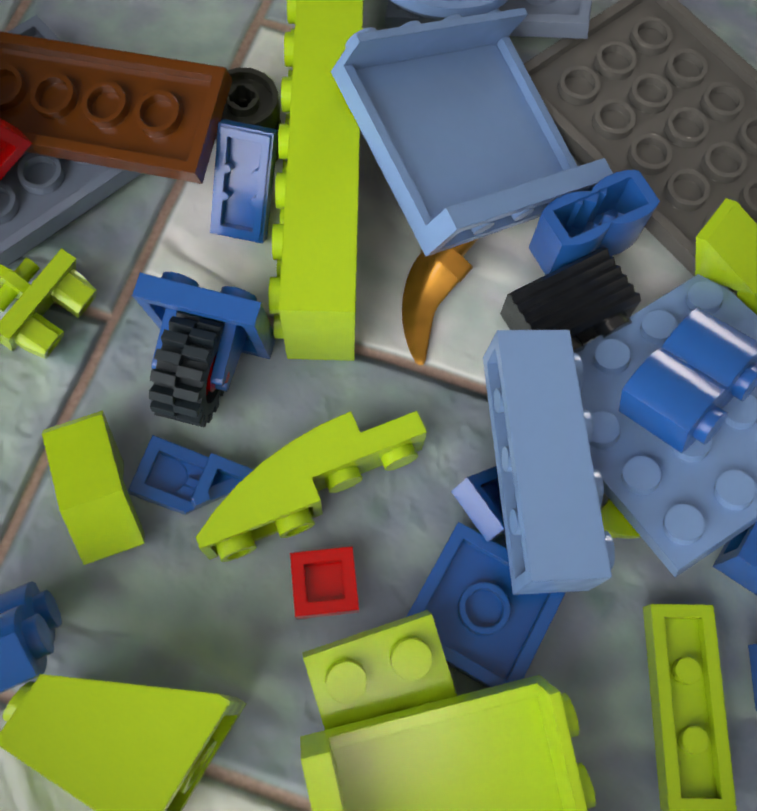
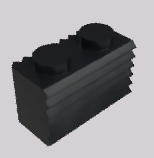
M602 247L508 293L500 315L510 330H570L573 353H578L585 348L583 344L589 340L595 339L600 335L605 338L631 324L632 321L629 317L641 302L640 293L635 292L634 285L628 282L627 275L622 274L621 266L615 264L614 257L609 256L608 248Z

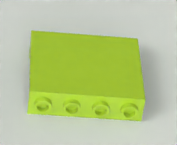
M541 675L300 736L301 763L312 811H588L587 809L596 806V797L590 776L583 763L576 762L571 738L579 736V723L572 701L567 693H560L557 688Z

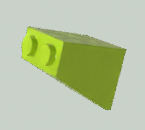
M40 674L35 682L29 681L24 684L6 706L3 720L7 723L0 732V747L94 811H182L247 703L235 696Z

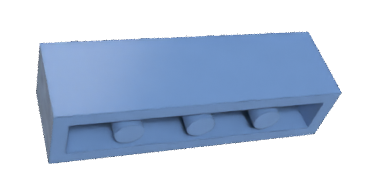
M497 330L483 356L513 595L589 591L612 578L611 570L615 562V548L613 539L608 531H604L600 505L603 500L604 486L600 471L597 468H593L589 445L593 436V422L590 412L587 409H583L579 388L583 377L581 357L578 353H573L570 330Z

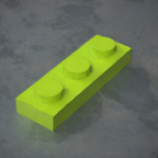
M646 605L643 607L660 810L737 811L714 605Z

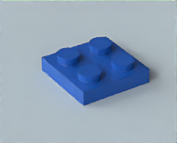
M458 521L406 617L428 610L433 616L447 664L489 688L524 679L566 592L513 595L507 548L492 540L486 542L482 534Z

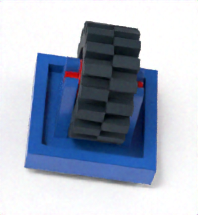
M163 272L161 278L139 273L132 296L160 329L152 361L153 370H151L150 381L154 382V385L149 390V399L153 400L150 405L151 411L155 412L154 415L205 427L206 423H210L213 419V412H216L219 407V397L223 396L224 391L227 392L229 390L241 353L266 359L271 358L276 339L274 338V332L262 302H258L254 294L237 287L223 286L220 292L198 287L199 284L192 278L175 272Z

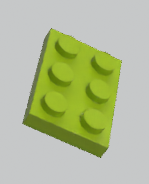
M428 610L302 652L325 730L457 696L433 616Z

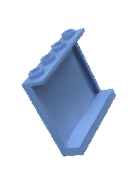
M497 8L486 14L466 17L454 14L441 21L420 23L415 20L407 22L400 27L383 30L368 27L356 32L347 40L345 51L330 71L426 257L539 218L545 207L556 198L571 192L591 191L600 180L613 174L605 158L577 166L512 44L509 35L528 15L525 8L500 11Z

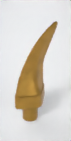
M478 239L427 257L421 249V253L410 269L403 293L402 324L409 351L417 365H423L426 361L436 309L457 283L461 282L473 268L463 256Z

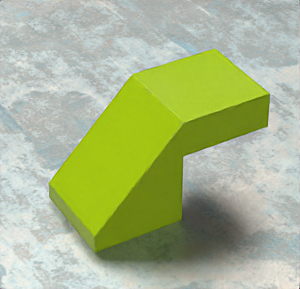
M726 198L696 236L695 276L699 274L722 286L736 290L737 297L757 315V224L737 201Z
M103 410L44 429L42 437L59 511L83 565L145 544V532L123 481L124 461Z

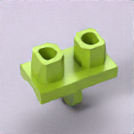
M62 248L31 285L28 282L40 269L32 260L25 258L15 271L0 264V311L4 312L15 298L18 299L0 320V343L11 351L20 346L34 355L47 359L64 337V331L43 317L45 312L56 302L79 318L96 298L97 290L83 275L76 271V258Z

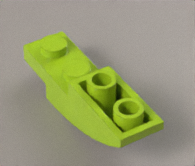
M350 411L315 427L289 442L264 460L238 483L214 510L196 536L200 550L209 560L219 556L221 562H228L253 552L257 548L255 541L275 533H279L280 538H289L312 528L315 525L313 518L323 514L321 499L317 491L328 488L329 493H337L361 482L363 479L362 473L380 466H384L386 471H392L406 466L418 458L417 452L423 449L427 434L418 411L361 433Z

